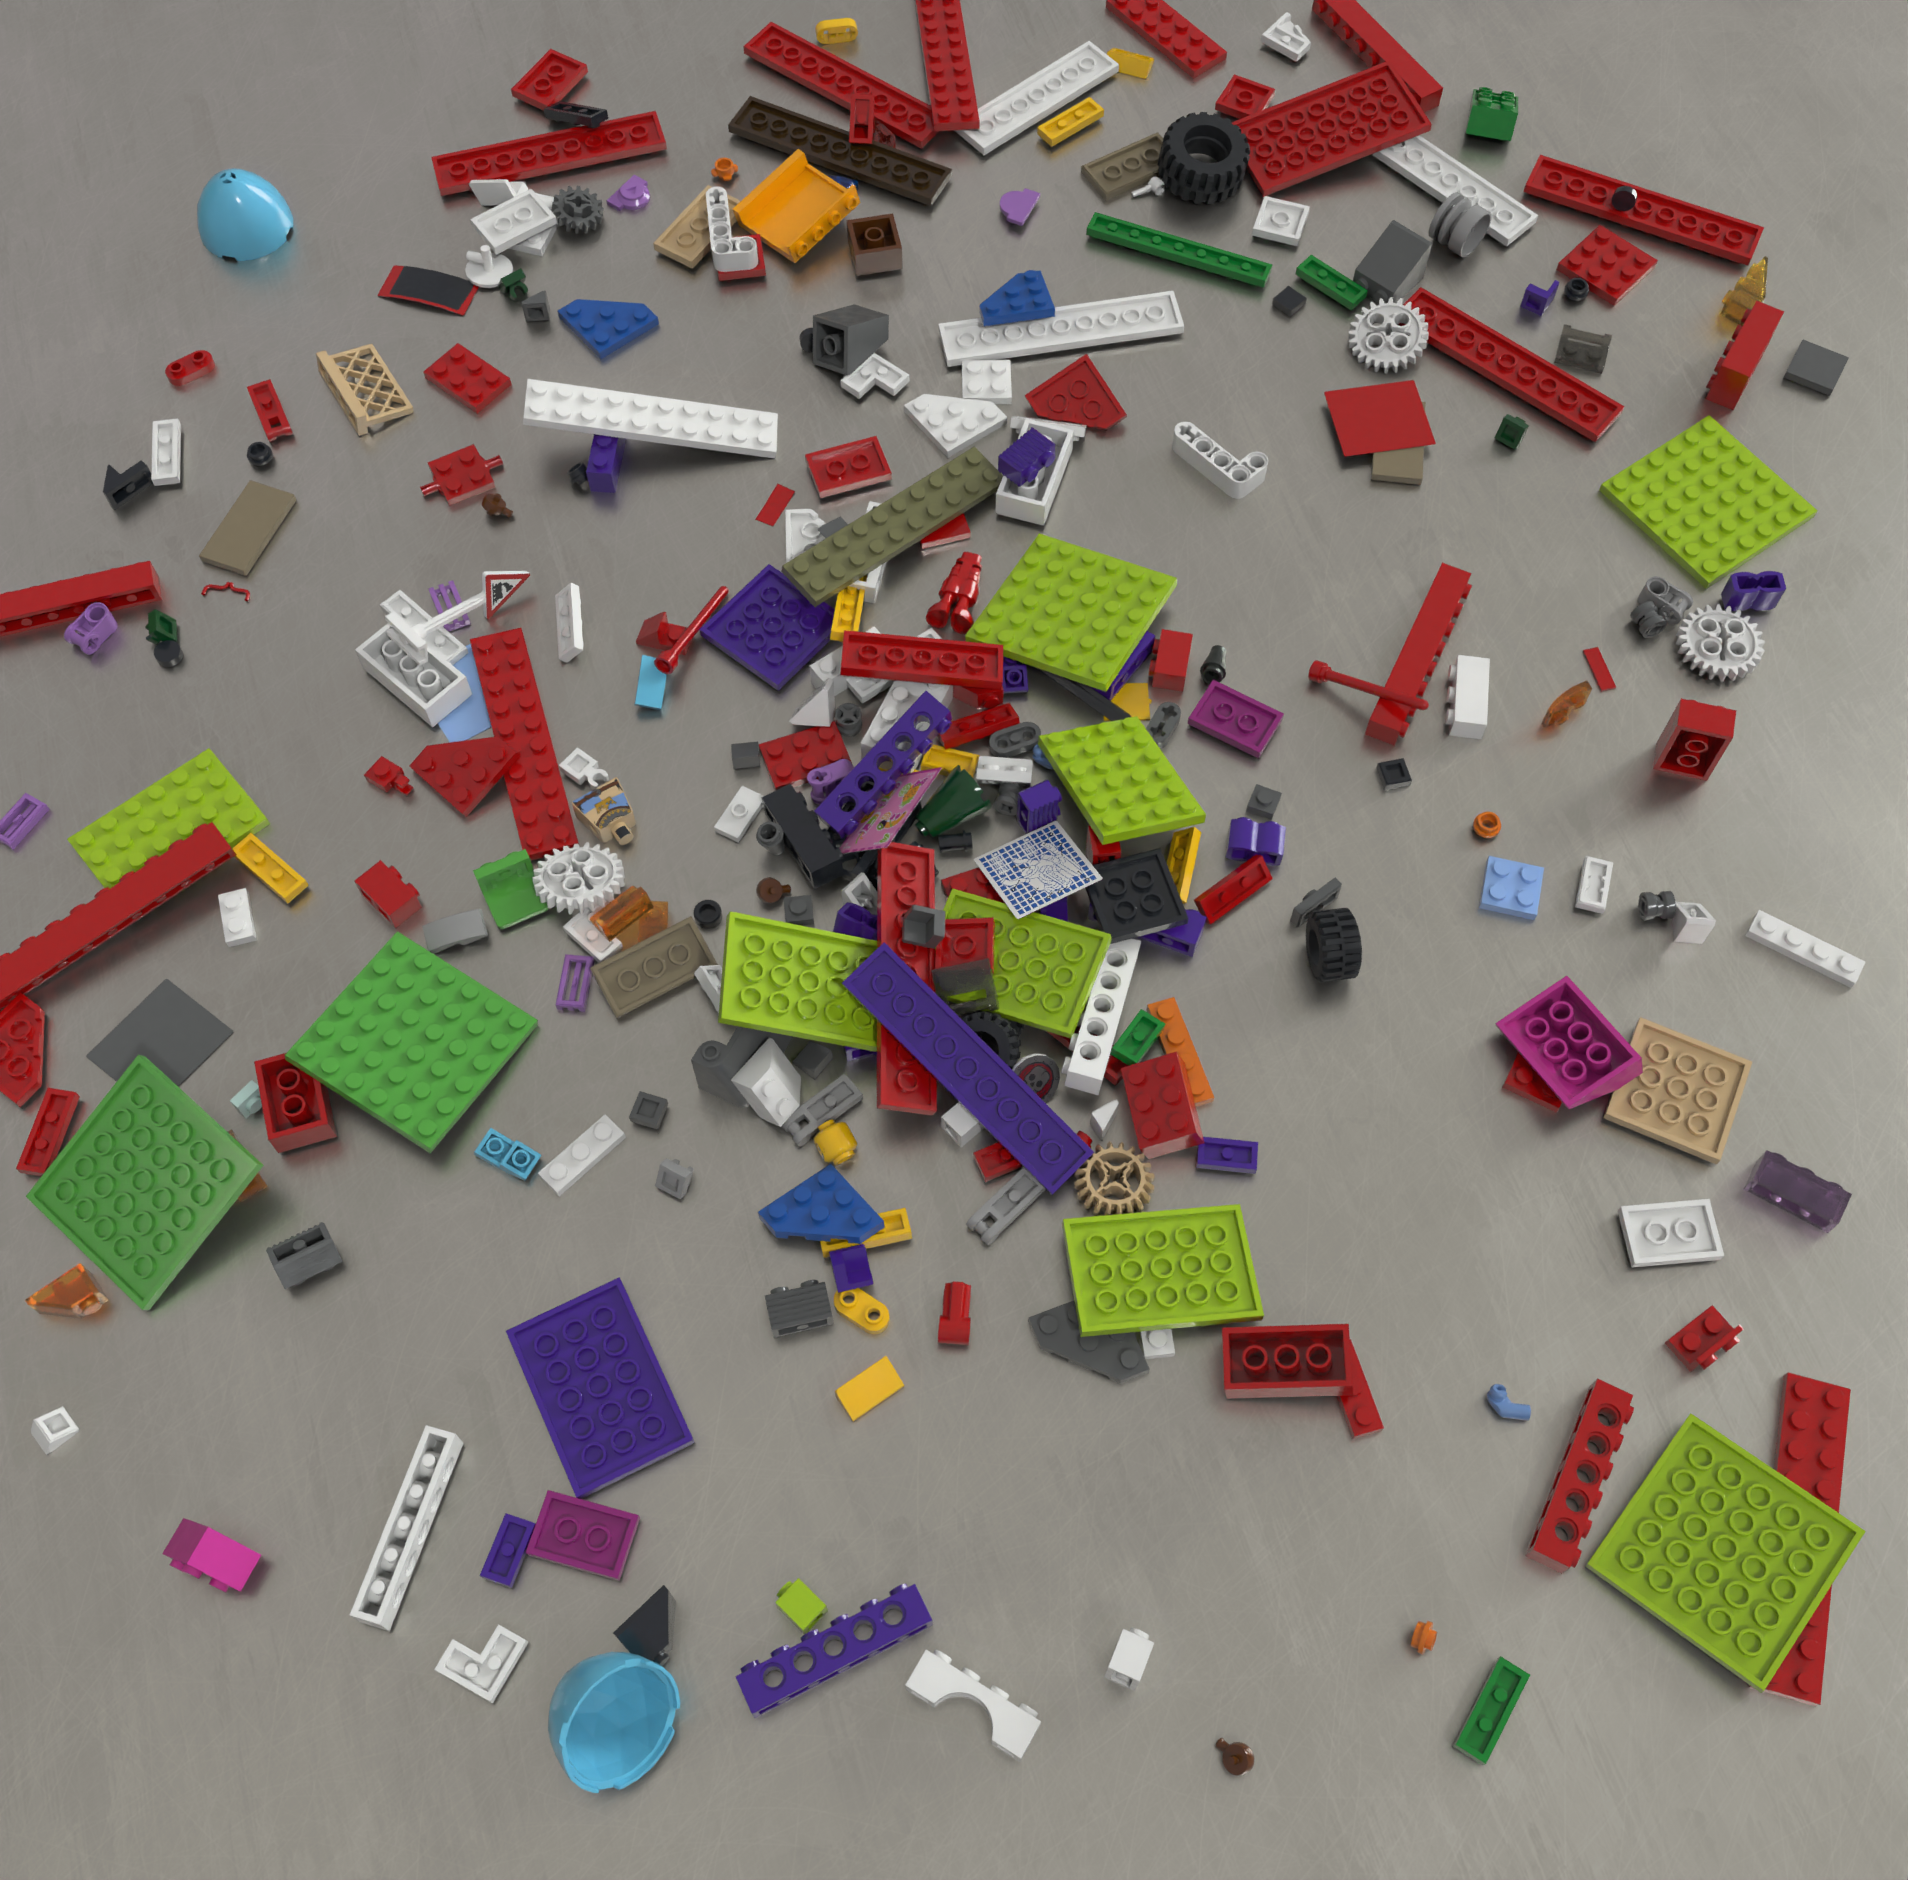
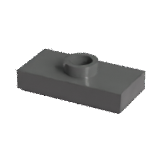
M1335 877L1319 890L1313 889L1308 892L1302 902L1294 907L1290 919L1291 923L1296 928L1300 927L1308 920L1311 912L1321 911L1336 900L1342 883Z

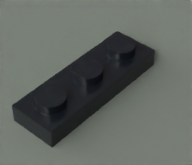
M559 101L544 108L546 118L554 119L559 123L570 122L572 125H586L587 128H597L601 125V122L609 119L606 109Z

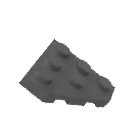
M1075 1300L1028 1318L1037 1344L1043 1351L1050 1354L1055 1353L1069 1359L1068 1361L1090 1371H1097L1118 1383H1123L1149 1373L1150 1368L1134 1332L1081 1337Z

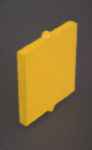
M1125 683L1111 702L1129 713L1131 717L1137 716L1139 720H1150L1149 704H1151L1152 700L1149 699L1148 683ZM1103 715L1104 721H1111Z

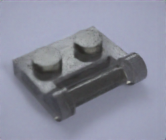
M1564 324L1554 363L1602 374L1612 335L1605 333L1603 336L1572 329L1571 325ZM1568 338L1575 339V340H1579V341H1584V342H1588V343H1592V344H1597V345H1601V346H1600V347H1596V346H1591V345H1587V344H1583V343H1578V342L1570 341V340H1568Z
M989 958L931 970L936 994L957 1015L985 1009L990 1011L999 1010V1001ZM982 989L986 990L987 997L949 1004L948 996Z

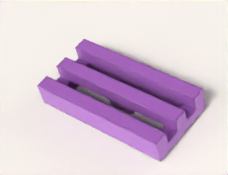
M453 580L449 581L447 586L443 584L438 585L439 589L429 588L438 614L443 613L437 598L438 596H443L447 609L453 607L447 593L452 592L457 605L462 602ZM466 613L462 615L463 620L458 621V619H455L453 624L449 625L447 623L443 627L450 632L471 623Z
M25 793L0 820V843L14 850L50 810L49 807Z
M565 954L555 1004L557 1010L568 1008L569 1011L579 1009V1011L585 1012L592 978L590 968L594 966V957ZM576 962L568 1001L565 1000L571 964ZM583 963H586L579 1001H576Z

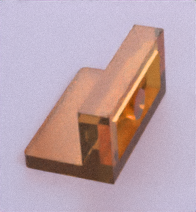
M631 886L594 914L590 921L610 942L651 911L654 906L648 894L641 886L639 888Z

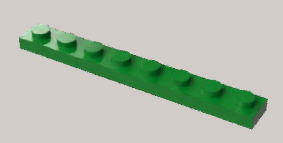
M1097 212L1092 216L1086 230V235L1263 288L1272 271L1273 264Z

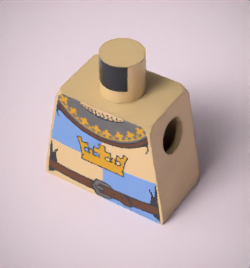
M617 777L571 802L577 819L601 842L606 843L616 838L620 845H626L633 839L634 835L630 828L636 825L635 817Z

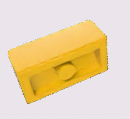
M1112 48L1107 51V55L1119 64L1120 73L1143 79L1147 78L1155 61L1152 57L1118 48Z
M885 1356L835 1390V1396L854 1422L903 1388L904 1384L887 1356Z

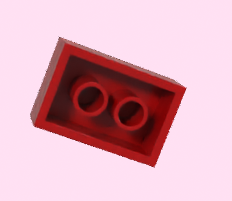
M1681 698L1656 743L1653 769L1707 781L1733 739L1737 710Z
M1177 1051L1121 1068L1139 1149L1148 1159L1205 1143L1186 1065Z
M286 1053L254 1061L268 1140L278 1153L337 1137L327 1086L286 1061Z

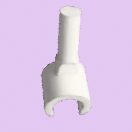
M1153 177L1148 185L1132 191V197L1153 191L1157 196L1161 195L1165 191L1163 187L1164 182L1158 177Z

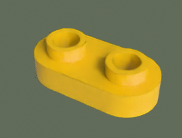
M860 1288L839 1293L836 1291L834 1307L839 1315L869 1334H880L886 1330L890 1317L889 1311L883 1303ZM846 1296H853L854 1301L847 1304L843 1301ZM871 1312H877L880 1315L876 1320H871L868 1316Z

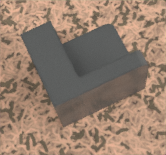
M912 905L903 916L902 941L904 943L934 949L945 937V911Z

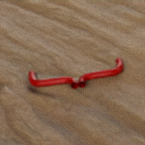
M226 582L223 586L209 584L201 592L202 595H205L209 588L224 590L230 587L232 591L246 593L245 601H248L250 598L248 590L235 588L232 582Z

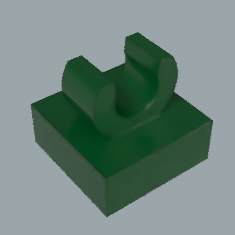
M521 268L500 279L498 287L503 294L509 292V296L513 301L517 299V295L514 292L515 289H520L524 296L528 293V288L524 284L526 275Z
M1507 414L1503 418L1494 438L1516 450L1520 446L1529 425L1523 419Z
M157 609L148 613V624L145 626V629L149 630V635L146 637V640L153 644L166 640L176 642V620Z

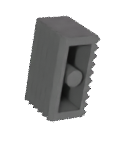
M320 1222L319 1225H314L313 1228H308L307 1231H302L301 1234L297 1233L296 1236H291L290 1239H285L284 1242H279L278 1245L274 1244L272 1248L268 1247L266 1250L284 1289L293 1285H300L307 1278L322 1271H329L336 1264L343 1262L323 1222Z
M808 1280L801 1283L799 1288L789 1290L788 1287H777L770 1291L771 1294L765 1295L774 1338L834 1324L825 1282L819 1283L818 1280Z

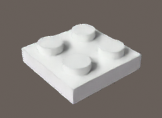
M1264 196L1253 227L1252 236L1298 246L1310 206Z
M1010 360L962 361V398L991 401L994 404H1011Z

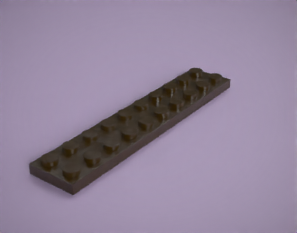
M749 96L728 124L730 133L790 155L799 149L805 153L806 159L809 162L929 206L933 205L952 177L951 168L874 140L872 144L849 143V131Z

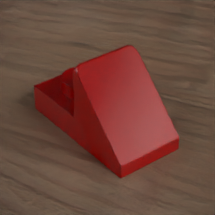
M851 94L849 143L872 144L874 133V95Z
M661 612L644 620L636 639V644L664 651L670 650L688 627L668 623L666 612ZM691 641L680 653L681 655L687 654Z

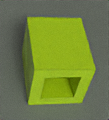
M799 1578L794 1583L791 1581L787 1582L776 1595L779 1598L775 1602L777 1608L804 1635L828 1612L827 1606Z

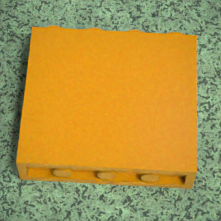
M797 149L733 208V212L740 227L752 235L760 234L762 242L793 263H796L861 202L855 185L850 186L848 189L808 164L805 153Z

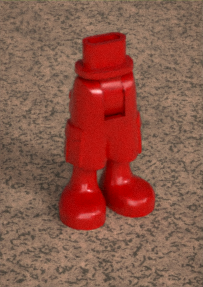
M963 552L961 558L956 560V564L952 567L949 576L943 581L938 593L941 600L932 605L927 611L926 621L934 628L945 627L949 619L951 605L957 602L950 619L951 627L955 632L963 635L967 634L974 621L968 609L973 607L979 595L978 584L982 565L980 564L982 557L980 555Z

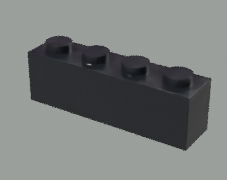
M789 784L761 797L765 815L770 822L777 823L782 827L785 845L814 889L844 875L842 863L845 862L841 850L838 847L834 848L832 846V839L825 828H820L817 815L813 810L809 811L807 809V802L801 792H796L793 786Z

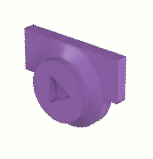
M633 175L606 200L607 204L619 211L623 208L638 210L645 207L650 201V193L646 187L648 185L647 181Z
M1026 188L1023 192H1007L1000 199V210L1007 217L1008 222L1023 226L1039 200L1040 193Z

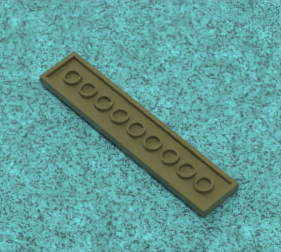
M974 446L782 565L781 572L816 607L997 492L1003 475Z

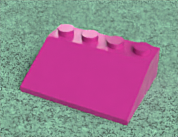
M1565 976L1495 1023L1497 1028L1568 1110L1618 1090L1643 1073L1642 1057L1568 976Z

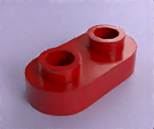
M198 350L170 363L165 369V374L172 385L183 386L212 372L215 362L208 351Z

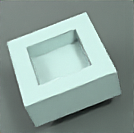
M253 1080L230 1100L236 1110L246 1119L262 1107L259 1086Z

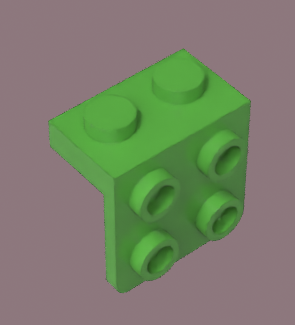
M526 849L512 852L505 858L485 863L480 868L473 870L499 929H505L549 910L547 902L541 903L540 896H536L532 879L534 877V869Z

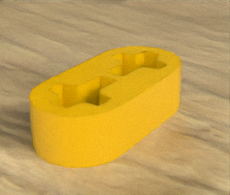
M851 18L820 21L815 27L817 40L821 44L850 42L858 36L856 22Z

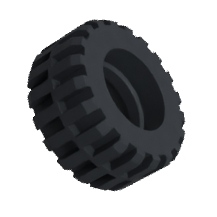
M1194 112L1188 114L1186 118L1184 116L1180 117L1168 127L1163 138L1158 158V172L1160 177L1163 178L1162 181L1167 188H1171L1170 191L1174 195L1178 194L1181 196V199L1188 201V199L1192 200L1195 204H1201V202L1213 204L1215 201L1219 203L1226 200L1227 197L1229 198L1234 195L1236 190L1240 188L1249 162L1250 146L1245 134H1241L1242 130L1237 125H1233L1230 119L1220 118L1219 114L1209 115L1207 112H1200V114L1196 115ZM1189 154L1208 155L1215 159L1217 162H1201L1194 159Z

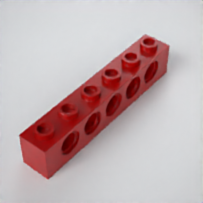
M1598 1378L1589 1386L1525 1555L1526 1557L1561 1574L1570 1567H1576L1582 1550L1578 1549L1581 1537L1584 1539L1587 1537L1592 1526V1521L1588 1519L1592 1508L1597 1509L1603 1496V1492L1599 1490L1601 1482L1609 1478L1613 1469V1463L1609 1462L1612 1452L1619 1450L1624 1435L1620 1434L1623 1423L1628 1424L1634 1411V1407L1630 1406L1633 1398L1632 1394ZM1598 1414L1605 1415L1609 1419L1610 1426L1603 1425L1598 1419ZM1587 1442L1595 1443L1599 1448L1600 1454L1592 1453L1587 1446ZM1577 1470H1582L1588 1475L1589 1483L1582 1482L1578 1478ZM1566 1498H1571L1578 1504V1512L1568 1508ZM1555 1527H1561L1566 1531L1568 1541H1562L1557 1537Z

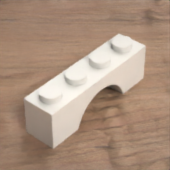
M935 1649L934 1653L925 1650L905 1685L906 1690L932 1707H936L941 1702L953 1697H965L974 1700L985 1709L992 1724L991 1744L1020 1762L1040 1727L1041 1721L1036 1719L1038 1713L1023 1703L1019 1707L1007 1700L1009 1695L994 1685L990 1689L979 1683L980 1676L968 1668L963 1667L962 1671L953 1667L950 1665L952 1659L941 1651Z

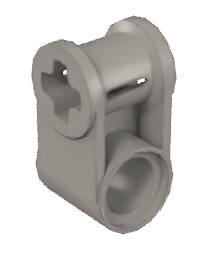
M1657 576L1647 580L1638 597L1640 605L1648 601L1654 602L1658 608V615L1663 616L1667 623L1674 625L1682 620L1684 611L1693 605V598L1690 594L1670 584L1664 578Z

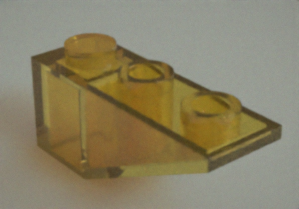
M1765 256L1758 264L1754 263L1747 272L1746 278L1742 276L1734 287L1735 290L1727 292L1722 300L1724 304L1720 313L1722 316L1743 326V323L1740 321L1746 309L1752 310L1756 301L1763 303L1766 297L1768 257Z

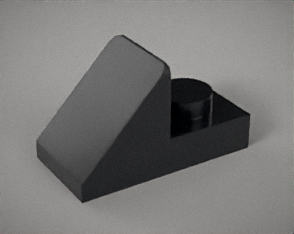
M141 460L122 474L118 473L110 464L107 466L103 493L113 510L118 509L153 484L148 466Z

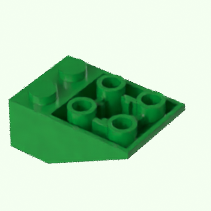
M1479 87V90L1474 89L1466 133L1511 141L1518 116V97L1515 96V93L1510 91H1502L1501 94L1494 93L1492 89L1487 87Z

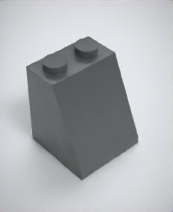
M1393 220L1355 269L1353 281L1368 290L1367 297L1379 304L1380 298L1383 299L1384 303H1388L1389 298L1392 297L1393 303L1397 304L1400 298H1403L1423 279L1433 243Z
M855 304L813 315V364L845 375L852 374L888 340L889 315Z

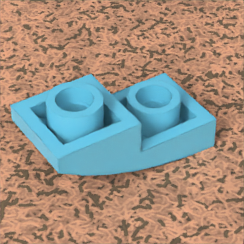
M642 655L634 705L661 710L667 674L662 673L656 668L654 664L655 657Z
M492 1128L489 1129L474 1151L475 1156L524 1181L542 1156L518 1140L514 1142Z

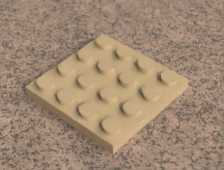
M1640 1017L1629 1044L1642 1057L1643 1073L1611 1093L1603 1118L1717 1165L1721 1160L1752 1061Z

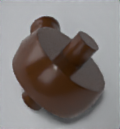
M487 494L483 498L482 507L487 511L488 515L503 514L508 518L512 516L513 511L506 508V503L500 494Z
M772 877L762 879L756 887L758 898L767 904L778 901L783 893L788 894L791 892L789 884L781 885L778 880Z
M1223 1738L1216 1742V1748L1223 1752V1764L1229 1773L1243 1776L1251 1771L1254 1766V1754L1247 1744L1241 1742L1228 1744Z

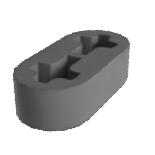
M1173 702L1162 703L1146 727L1151 737L1156 735L1159 729L1162 730L1161 736L1157 738L1152 737L1160 749L1167 745L1180 721L1181 709ZM1172 713L1173 716H1170L1167 722L1164 721V715Z

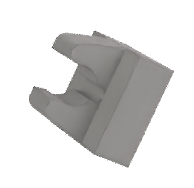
M666 1158L659 1166L655 1186L681 1199L687 1193L694 1169L691 1166L687 1169L680 1166V1161L677 1159L671 1161Z

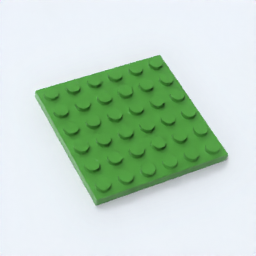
M397 931L285 1054V1059L431 1154L537 1027L538 1020Z
M138 1055L26 1197L142 1310H150L264 1165L149 1059Z

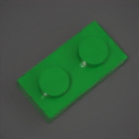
M1141 1009L1112 1047L1110 1054L1129 1066L1140 1063L1162 1033L1166 1024Z

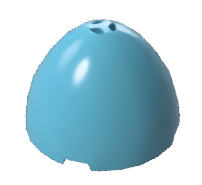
M231 168L216 173L203 188L197 204V226L203 245L220 258L227 256L234 257L237 261H248L267 256L286 242V235L290 228L294 226L293 215L289 205L278 190L269 181L243 169Z
M608 1652L591 1656L568 1670L560 1679L553 1692L548 1715L550 1743L561 1768L568 1778L581 1789L592 1793H599L601 1789L612 1787L618 1790L623 1789L647 1773L663 1755L675 1732L672 1724L675 1711L680 1708V1697L673 1676L660 1664L640 1655L626 1652Z

